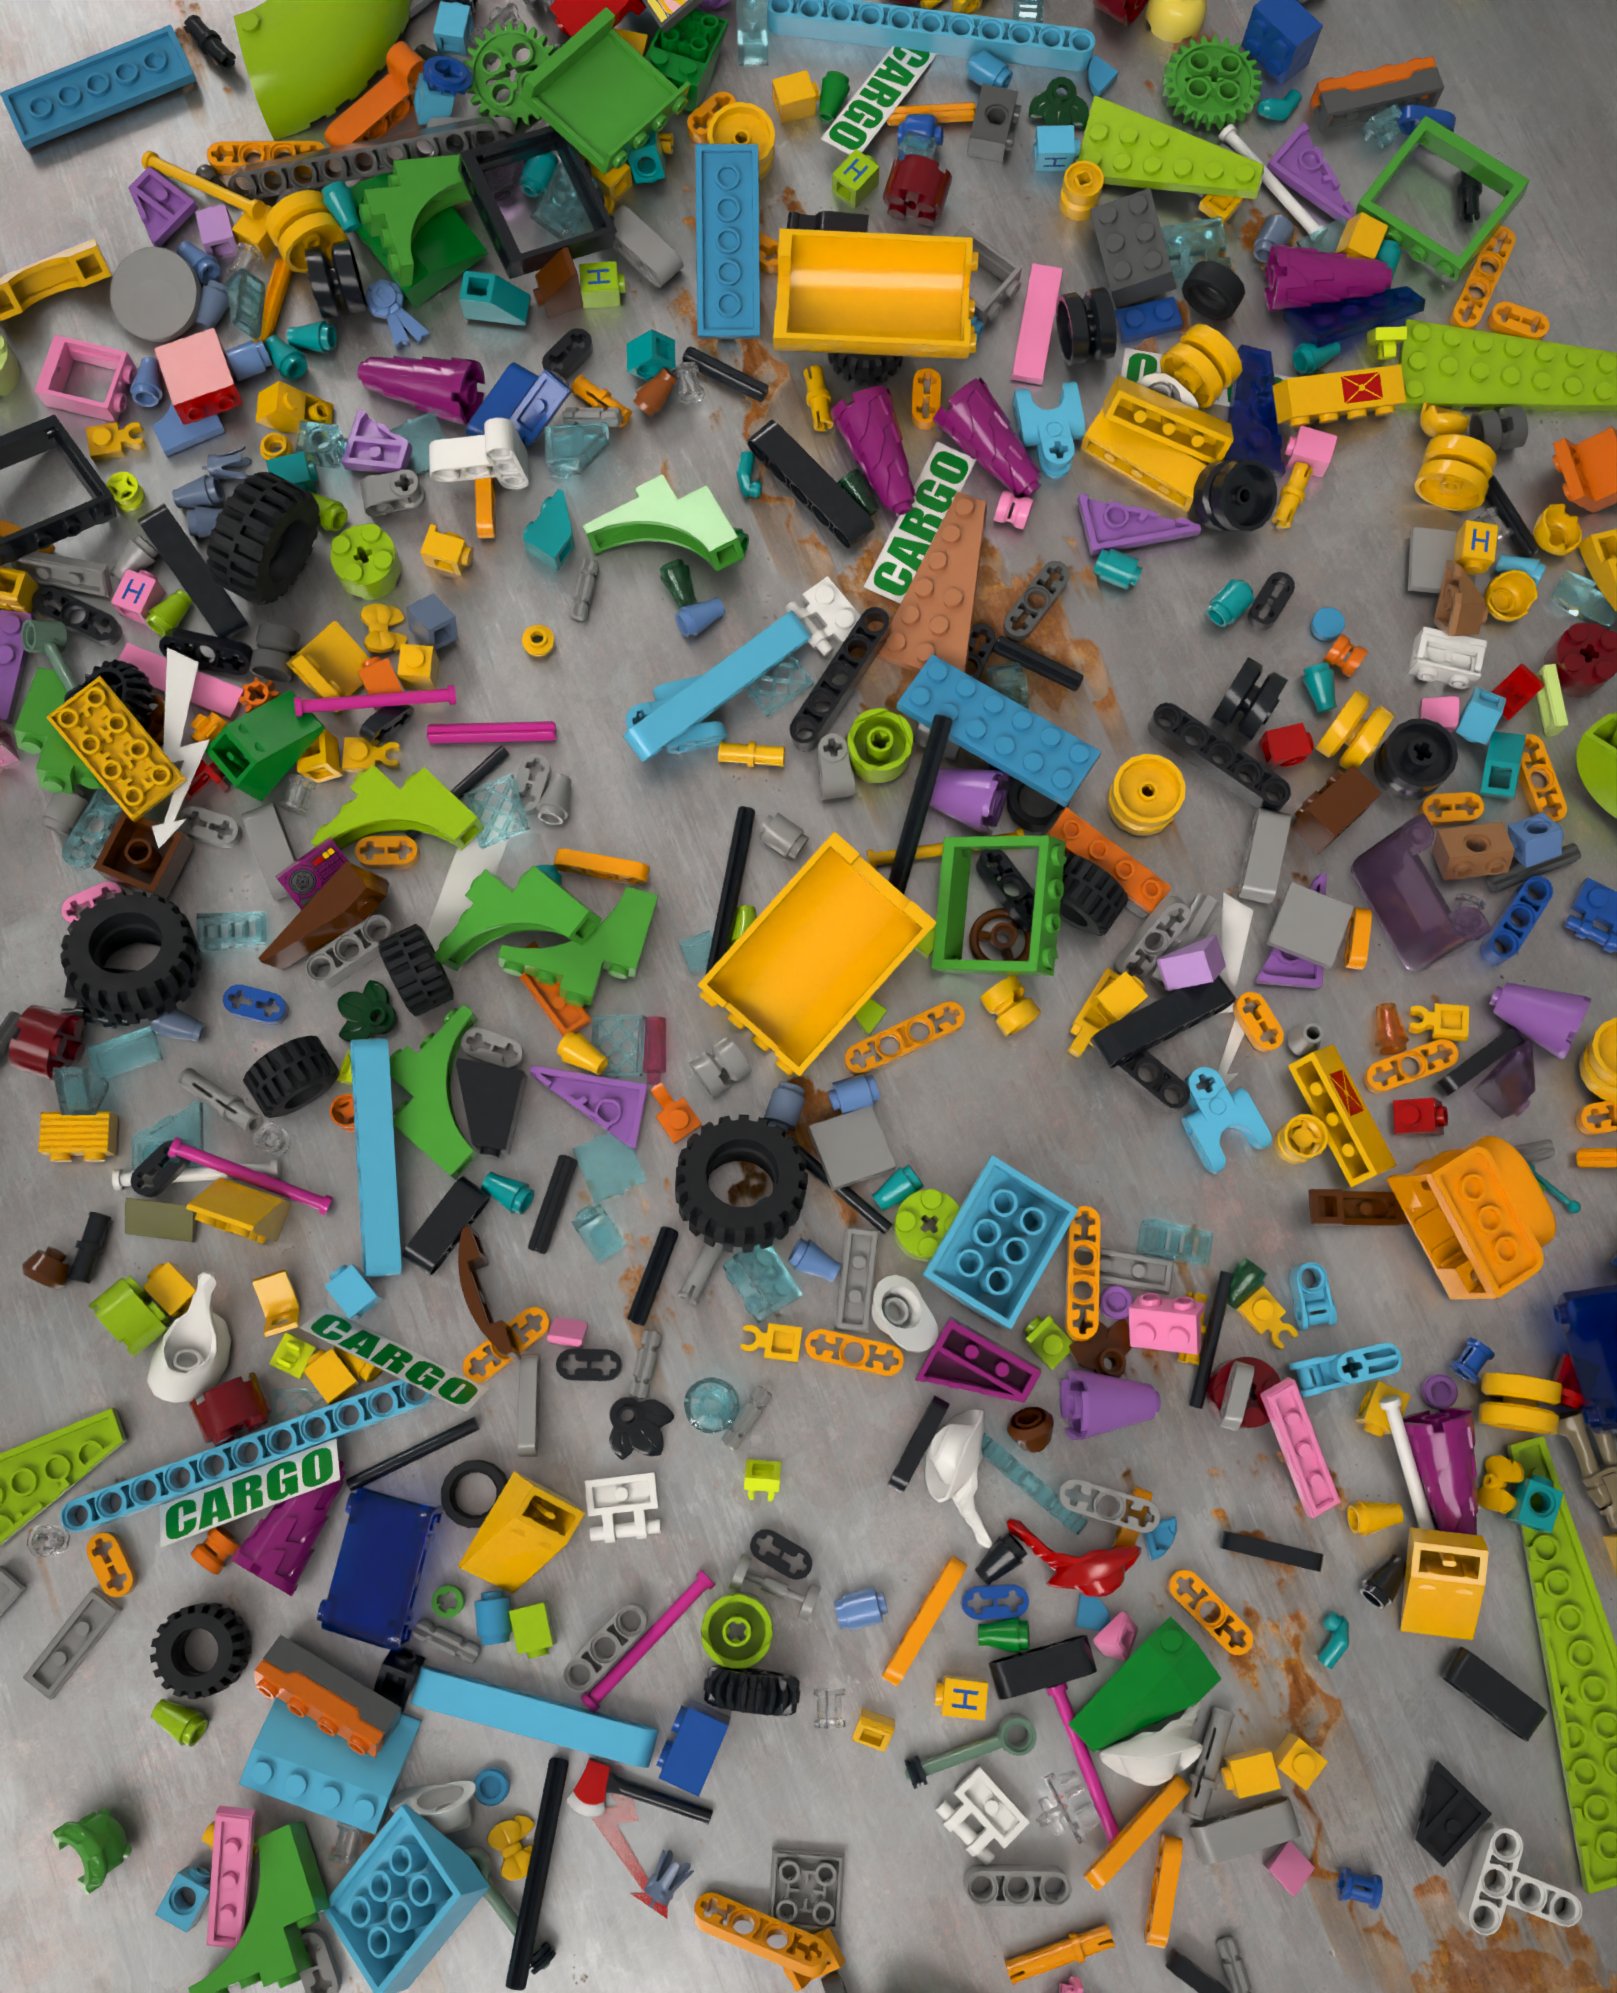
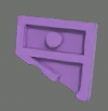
M148 167L128 187L154 247H161L198 209L194 200L151 167Z
M358 410L341 462L345 469L386 474L407 469L413 448L408 440L399 434H393L387 426L381 422L379 424L368 417L366 412Z

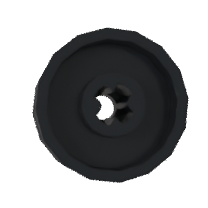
M349 239L332 244V265L326 250L321 245L306 248L305 257L308 267V278L322 318L327 320L340 317L341 303L339 295H342L346 309L351 314L367 311L364 289Z
M1104 287L1090 289L1085 292L1083 299L1077 292L1058 296L1056 303L1057 332L1061 352L1066 364L1071 366L1085 363L1089 354L1096 361L1113 358L1116 352L1117 331L1114 309L1108 291Z
M1217 460L1207 465L1199 474L1193 492V504L1196 515L1204 526L1213 531H1254L1259 529L1271 518L1277 502L1275 478L1269 468L1258 460Z
M1248 657L1211 719L1226 727L1232 723L1238 711L1244 715L1236 727V734L1251 742L1260 726L1266 724L1279 703L1280 699L1278 697L1288 679L1276 672L1268 674L1261 687L1256 686L1255 683L1263 672V665Z
M1425 718L1410 719L1399 724L1377 749L1374 759L1375 776L1381 787L1393 797L1405 801L1421 800L1433 794L1454 771L1458 759L1457 745L1450 732L1441 724Z

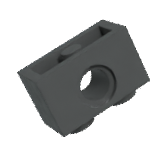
M982 84L969 136L967 155L1003 162L1005 150H1012L1015 132L1010 131L1011 125H1018L1022 106L1016 105L1018 91Z

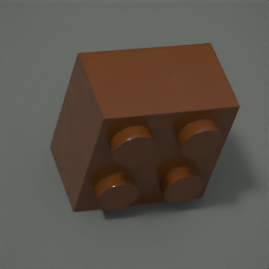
M1354 765L1345 773L1339 769L1326 781V784L1319 791L1316 790L1302 803V806L1294 814L1298 819L1291 828L1319 855L1364 814L1382 793Z
M123 810L93 869L109 881L136 892H146L147 897H150L151 894L162 896L166 901L194 845L184 834L175 831L158 849L152 826L159 824L144 817L133 822Z

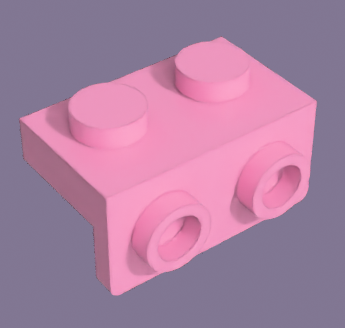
M1145 1293L1138 1296L1129 1307L1130 1346L1197 1355L1201 1350L1200 1317L1205 1311V1303L1197 1302L1191 1297L1161 1298L1156 1293Z

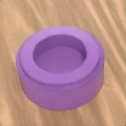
M1109 1286L1099 1295V1310L1103 1316L1110 1320L1123 1319L1129 1315V1307L1134 1302L1133 1296L1123 1286Z
M1437 1374L1427 1377L1422 1382L1420 1395L1428 1407L1436 1410L1447 1409L1456 1402L1458 1389L1450 1377Z

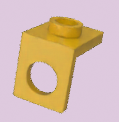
M284 1269L253 1279L254 1289L266 1317L263 1331L264 1336L268 1337L299 1327L301 1307L287 1270ZM290 1319L289 1321H287V1322L284 1323V1324L276 1325L277 1323H279V1322H281V1321H283V1320Z

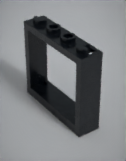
M544 127L460 152L458 171L509 279L541 270L565 247H568L573 260L613 246L615 233H617L613 224L615 218L612 214H608L604 206L603 193L593 183L588 162L583 160L579 151L553 127ZM557 151L594 231L521 253L483 172Z
M55 414L0 436V470L57 448L93 500L0 538V566L15 562L25 555L37 550L46 549L53 543L67 537H74L81 533V531L98 524H104L110 519L117 517L114 496Z

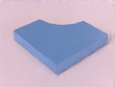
M172 401L164 417L152 425L166 456H170L225 432L217 414L186 425L182 424Z

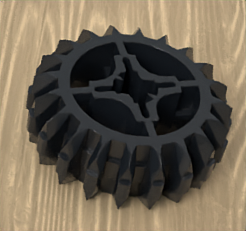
M114 659L112 662L104 661L101 667L94 666L91 675L85 674L86 680L79 687H86L97 677L101 676L141 725L142 723H147L145 720L146 715L152 712L149 704L155 699L150 694L153 686L149 683V677L140 671L137 666Z
M721 1665L708 1668L703 1688L705 1691L704 1701L712 1706L730 1711L766 1716H788L796 1713L801 1690H799L800 1681L795 1676L771 1670L750 1667L732 1669Z

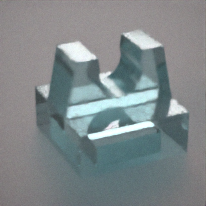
M1397 103L1368 120L1360 130L1365 141L1374 137L1383 149L1394 142V138L1401 134L1396 121L1401 117L1402 112Z

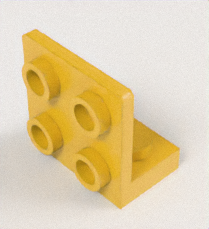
M332 621L286 664L318 698L351 696L363 685L357 670L362 669L361 663L370 658L337 621Z

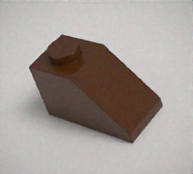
M565 247L535 275L538 288L533 289V294L538 308L544 307L548 318L583 307L578 273L569 249Z

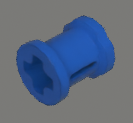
M1470 1337L1466 1340L1467 1346L1457 1361L1452 1360L1449 1367L1464 1380L1476 1384L1479 1379L1478 1373L1487 1360L1494 1358L1495 1353L1479 1340Z
M1343 1867L1337 1882L1338 1900L1346 1902L1350 1899L1366 1903L1370 1909H1378L1383 1891L1382 1877L1376 1874L1368 1877L1352 1873L1350 1868ZM1354 1886L1363 1887L1365 1891L1356 1889Z

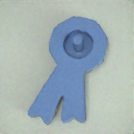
M380 279L370 284L365 295L367 308L373 316L387 319L396 349L401 345L410 346L405 330L420 344L423 337L430 335L429 331L403 309L405 298L395 282Z

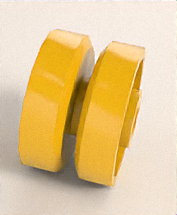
M736 102L725 105L714 114L709 122L707 144H758L759 182L766 178L773 167L775 153V129L767 113L752 103Z
M304 190L295 192L274 205L266 217L265 228L274 245L278 247L279 253L287 267L294 272L307 273L306 248L321 245L326 250L331 264L333 262L331 254L332 244L348 240L347 234L343 232L340 224L322 202L323 194L319 191Z
M1203 324L1191 326L1181 336L1179 343L1172 345L1162 355L1160 360L1161 372L1172 376L1195 397L1199 408L1210 407L1221 396L1223 390L1229 388L1240 377L1242 372L1240 357L1228 339L1217 330Z
M1457 434L1439 435L1431 439L1426 447L1422 459L1423 465L1418 471L1414 484L1415 491L1426 502L1445 510L1469 511L1478 508L1485 500L1489 488L1488 481L1492 477L1497 463L1496 454L1490 446L1469 436Z
M1356 689L1315 749L1329 758L1334 756L1344 743L1348 747L1340 757L1339 765L1346 770L1352 765L1358 769L1365 758H1369L1386 734L1384 733L1396 714L1381 705L1373 710L1367 720L1363 719L1362 716L1370 705V697Z
M1141 754L1131 757L1120 766L1107 792V808L1111 819L1120 829L1132 835L1150 836L1160 833L1171 824L1185 799L1186 784L1182 773L1172 761L1160 755Z
M1617 1017L1604 1022L1584 1048L1579 1061L1580 1075L1588 1089L1599 1098L1613 1103H1617Z
M1482 1373L1481 1391L1486 1396L1501 1399L1503 1402H1484L1479 1404L1478 1423L1515 1431L1558 1435L1559 1416L1554 1411L1537 1408V1405L1555 1406L1561 1403V1383L1525 1374Z

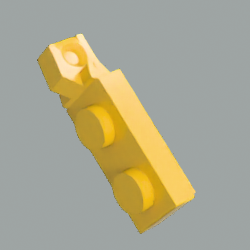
M1108 967L1078 1013L1069 1031L1076 1037L1067 1052L1076 1058L1082 1055L1088 1044L1093 1046L1090 1039L1096 1033L1109 1026L1090 1004L1101 991L1120 976Z

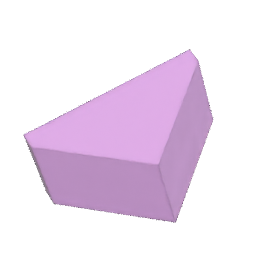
M1211 935L1156 959L1165 990L1168 991L1214 982L1226 967L1217 935Z

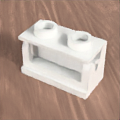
M1423 627L1414 639L1408 674L1416 675L1423 681L1432 682L1437 680L1446 682L1451 687L1457 689L1471 688L1481 677L1480 671L1487 641L1467 636H1448L1441 630Z

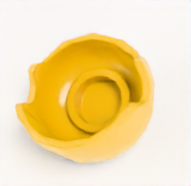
M1424 402L1420 415V426L1425 434L1431 438L1447 434L1462 435L1468 428L1470 416L1464 417L1463 413L1459 411L1445 409Z
M1551 504L1537 518L1533 530L1534 539L1539 547L1555 556L1570 554L1582 541L1583 531L1578 523V516L1566 514L1565 504Z
M1514 569L1494 577L1487 585L1483 598L1486 601L1485 606L1488 607V613L1493 618L1509 623L1528 614V610L1537 599L1538 593L1535 581L1526 572Z

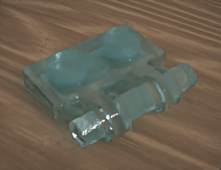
M1221 217L1161 227L1169 261L1178 259L1179 265L1171 267L1174 279L1181 278L1182 281H1185L1194 265L1199 263H1192L1190 257L1205 255L1206 261L1217 262L1231 269L1230 257L1219 258L1217 253L1225 251L1228 245Z

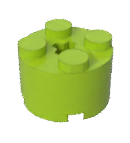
M368 523L352 526L344 530L339 536L334 537L331 542V564L341 585L348 593L362 597L365 600H376L394 590L399 575L401 576L402 572L401 560L389 535L376 524Z
M884 708L870 709L857 716L847 737V749L852 770L866 783H885L896 779L908 768L913 748V732L907 720L901 715L889 712L888 709ZM879 743L881 747L885 748L880 749L878 746L874 747V744Z
M935 1189L917 1191L908 1196L898 1208L893 1224L895 1241L901 1251L912 1259L930 1262L960 1209L955 1200ZM922 1219L926 1221L932 1219L936 1223L934 1226L935 1233L930 1230L924 1233L921 1230L923 1225Z
M129 1276L126 1279L121 1277L88 1306L95 1311L96 1317L119 1343L123 1341L128 1347L127 1351L133 1357H136L169 1329L166 1325L172 1320L153 1301L147 1304L145 1299L150 1295L136 1280Z
M732 1592L716 1599L706 1611L701 1625L702 1644L708 1656L715 1663L732 1669L748 1668L759 1662L769 1650L773 1636V1622L769 1610L757 1597L744 1592ZM734 1621L737 1625L743 1622L746 1625L743 1631L744 1638L741 1639L738 1635L733 1638L729 1636L731 1622Z

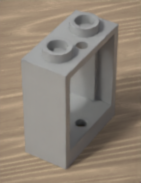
M963 225L953 237L973 238V251L978 252V264L1003 282L983 306L975 301L974 315L979 317V321L985 323L988 319L994 320L1001 311L1002 303L1007 297L1012 299L1019 291L1022 268Z

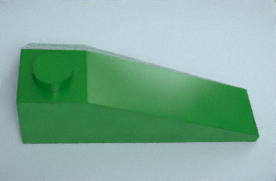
M1170 1616L1070 1721L1068 1726L1095 1753L1133 1735L1134 1732L1151 1724H1157L1165 1720L1166 1717L1183 1709L1187 1710L1197 1705L1222 1678L1197 1642Z

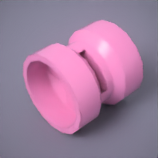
M1003 490L995 512L994 521L1000 523L1007 521L1013 523L1015 528L1024 530L1034 499L1028 497L1020 499L1014 497L1012 492ZM1015 503L1012 515L1009 516L1012 505Z

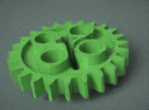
M511 21L507 22L506 30H503L498 23H495L496 33L491 34L485 28L486 39L484 41L478 37L474 38L479 46L477 50L473 48L467 49L473 60H464L463 64L471 69L473 80L471 88L467 89L466 92L468 94H475L470 102L473 106L481 104L478 112L482 116L490 111L489 117L509 118L515 123L516 129L519 128L520 120H523L529 128L531 127V117L534 116L538 121L541 120V117L520 98L524 78L532 72L528 70L532 69L535 65L539 66L556 49L553 45L545 47L548 41L545 35L536 39L538 31L535 27H532L526 33V26L523 22H520L517 30L514 29ZM520 49H529L530 56L526 61H516V54ZM490 59H501L498 70L493 72L487 71V64ZM515 69L517 72L515 75L516 80L511 82L509 79L511 76L510 71ZM490 80H498L491 86L487 85ZM502 89H509L510 98L504 103L497 102V93Z
M1214 35L1212 42H1208L1206 37L1202 36L1199 44L1193 39L1189 40L1188 47L1181 44L1178 53H1172L1170 61L1166 63L1162 79V85H1164L1162 94L1168 97L1167 107L1176 105L1173 115L1177 116L1183 113L1185 115L1184 124L1190 119L1195 120V129L1201 123H1205L1207 131H1210L1212 124H1216L1219 131H1222L1225 122L1228 125H1235L1236 119L1243 122L1246 114H1251L1254 105L1257 104L1262 86V81H1259L1261 70H1255L1257 60L1248 61L1249 50L1240 53V43L1231 47L1229 46V38H1226L1223 44L1219 43L1217 35Z

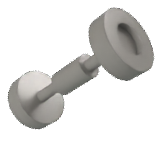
M742 1554L729 1588L739 1592L743 1580L747 1579L761 1585V1590L784 1599L787 1596L801 1602L802 1606L798 1617L808 1621L821 1587L811 1583L806 1596L789 1590V1585L768 1576L763 1579L747 1572L752 1558Z

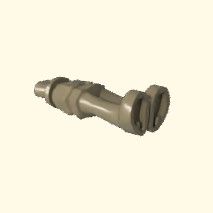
M1609 1399L1594 1401L1592 1407L1580 1406L1579 1411L1557 1414L1559 1416L1558 1434L1565 1435L1570 1441L1581 1469V1480L1587 1486L1586 1492L1600 1508L1598 1509L1600 1515L1606 1516L1610 1528L1616 1529L1617 1449L1610 1426L1613 1409ZM1585 1422L1592 1430L1604 1464L1598 1465L1587 1434Z

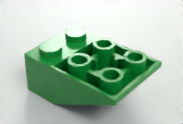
M697 9L692 10L666 33L659 27L644 57L678 89L687 81L691 84L686 96L688 103L684 110L691 112L701 105L707 93L729 24L728 19Z
M291 690L225 725L205 750L235 788L261 802L325 729V726L313 713H302L303 717H296L294 697L298 696Z

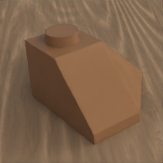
M1447 560L1433 624L1448 636L1479 634L1480 627L1485 625L1488 616V607L1485 606L1486 601L1462 566L1454 560Z

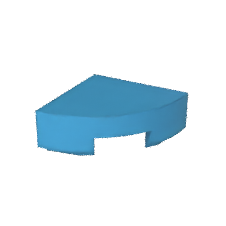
M1096 54L1089 64L1088 81L1091 92L1100 97L1117 79L1119 72Z
M1176 1517L1162 1519L1153 1531L1142 1533L1151 1561L1163 1556L1172 1545L1177 1532Z
M1080 1592L1074 1626L1101 1631L1111 1622L1106 1607L1097 1597H1086Z

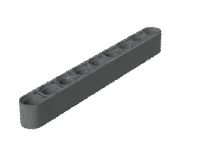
M478 117L237 167L229 178L228 190L253 200L326 186L337 181L346 182L393 172V161H395L387 154V148L391 146H396L402 151L403 157L399 160L459 155L462 151L499 141L500 127L490 117ZM481 128H489L494 133V138L490 141H483L478 137L477 131ZM451 134H458L463 138L464 144L460 147H453L448 143L447 137ZM421 140H427L432 144L434 150L431 153H422L418 149L417 143ZM365 152L371 156L373 163L369 166H364L358 162L356 155ZM336 159L341 163L343 169L339 172H334L328 168L326 161ZM299 165L308 166L312 176L309 178L301 177L296 167ZM266 172H277L282 178V183H271L266 176ZM244 177L248 179L252 189H241L236 183V178Z

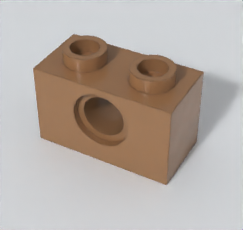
M1503 822L1438 829L1432 849V854L1443 880L1508 873L1515 852Z

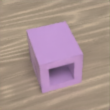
M225 204L209 206L203 210L195 211L202 244L208 254L214 256L217 260L241 254L239 244L232 231L234 223Z

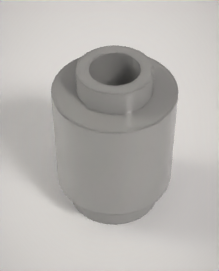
M75 788L73 794L53 793L43 814L45 820L42 825L56 833L68 836L70 830H75L88 801L82 798L84 792Z
M777 813L775 817L769 814L758 830L762 833L760 838L762 842L784 857L789 855L793 859H796L809 840V837L803 834L804 830L780 813Z

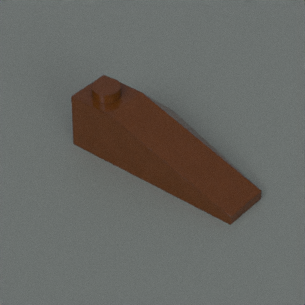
M346 861L258 959L261 963L284 970L365 921L387 897L389 882L383 877Z

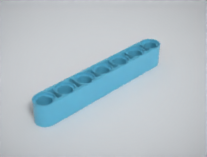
M791 610L635 724L622 737L643 763L647 762L798 650L813 635L794 611Z
M387 1038L351 1040L350 1056L364 1276L368 1278L400 1275L401 1247Z
M421 1666L411 1699V1704L424 1709L643 1768H649L659 1732L658 1729L600 1712L594 1713L589 1709L429 1666Z

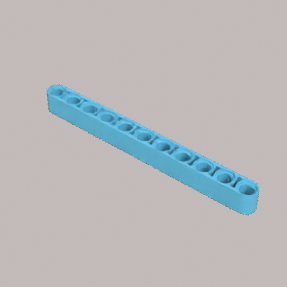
M767 0V26L770 31L778 35L890 49L894 46L963 58H970L975 52L979 53L985 50L1004 63L1075 72L1084 71L1089 67L1095 47V36L1092 32L1083 28L858 0Z
M402 1379L396 1380L73 1499L62 1508L60 1514L61 1523L64 1528L72 1532L96 1529L335 1438H342L426 1407L433 1402L436 1396L426 1392L423 1399L415 1401L410 1392L412 1384ZM388 1393L393 1399V1406L390 1411L382 1413L378 1409L377 1402L381 1395ZM354 1405L359 1410L360 1416L359 1420L350 1426L346 1423L344 1414L347 1408ZM317 1418H321L326 1424L325 1433L319 1438H316L311 1432V1425ZM287 1430L292 1436V1443L288 1449L283 1450L278 1445V1437L281 1432ZM254 1443L258 1448V1456L255 1461L250 1463L246 1460L244 1451L248 1444ZM217 1455L223 1458L225 1465L223 1471L218 1475L213 1473L211 1469V1462ZM183 1468H186L190 1473V1482L185 1487L180 1486L177 1481L178 1473ZM151 1480L156 1485V1494L149 1500L145 1497L143 1489L145 1484ZM115 1493L119 1494L122 1498V1506L117 1512H114L110 1507V1499ZM80 1506H84L88 1511V1518L82 1525L76 1519V1512Z

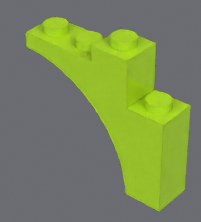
M373 764L368 770L360 772L354 779V783L350 786V789L357 797L353 801L345 803L339 810V814L329 824L321 826L310 842L316 847L325 839L331 837L338 848L342 850L350 844L374 834L389 831L416 830L439 837L462 851L485 828L478 817L425 767L419 772L412 773L406 779L404 786L399 789Z

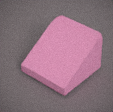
M1448 696L1421 699L1420 719L1425 718L1437 722L1452 734L1459 723L1460 697Z
M556 1317L548 1332L547 1340L551 1344L582 1348L585 1346L588 1323Z
M1121 1611L1096 1635L1093 1642L1104 1656L1127 1661L1130 1657L1138 1628L1128 1614Z
M1291 1841L1285 1842L1263 1864L1293 1897L1300 1891L1315 1869Z

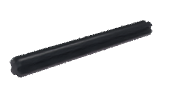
M936 714L933 718L888 880L903 895L953 722L950 717Z
M741 806L737 811L706 974L729 950L755 817V810L750 807Z
M552 1757L548 1763L506 1979V1987L511 1990L522 1991L526 1988L569 1765L568 1760Z

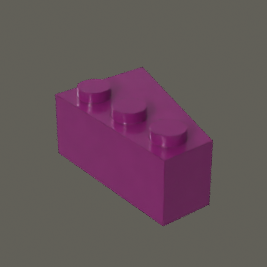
M949 1316L935 1344L919 1369L915 1380L1025 1403L1042 1371L1040 1367Z

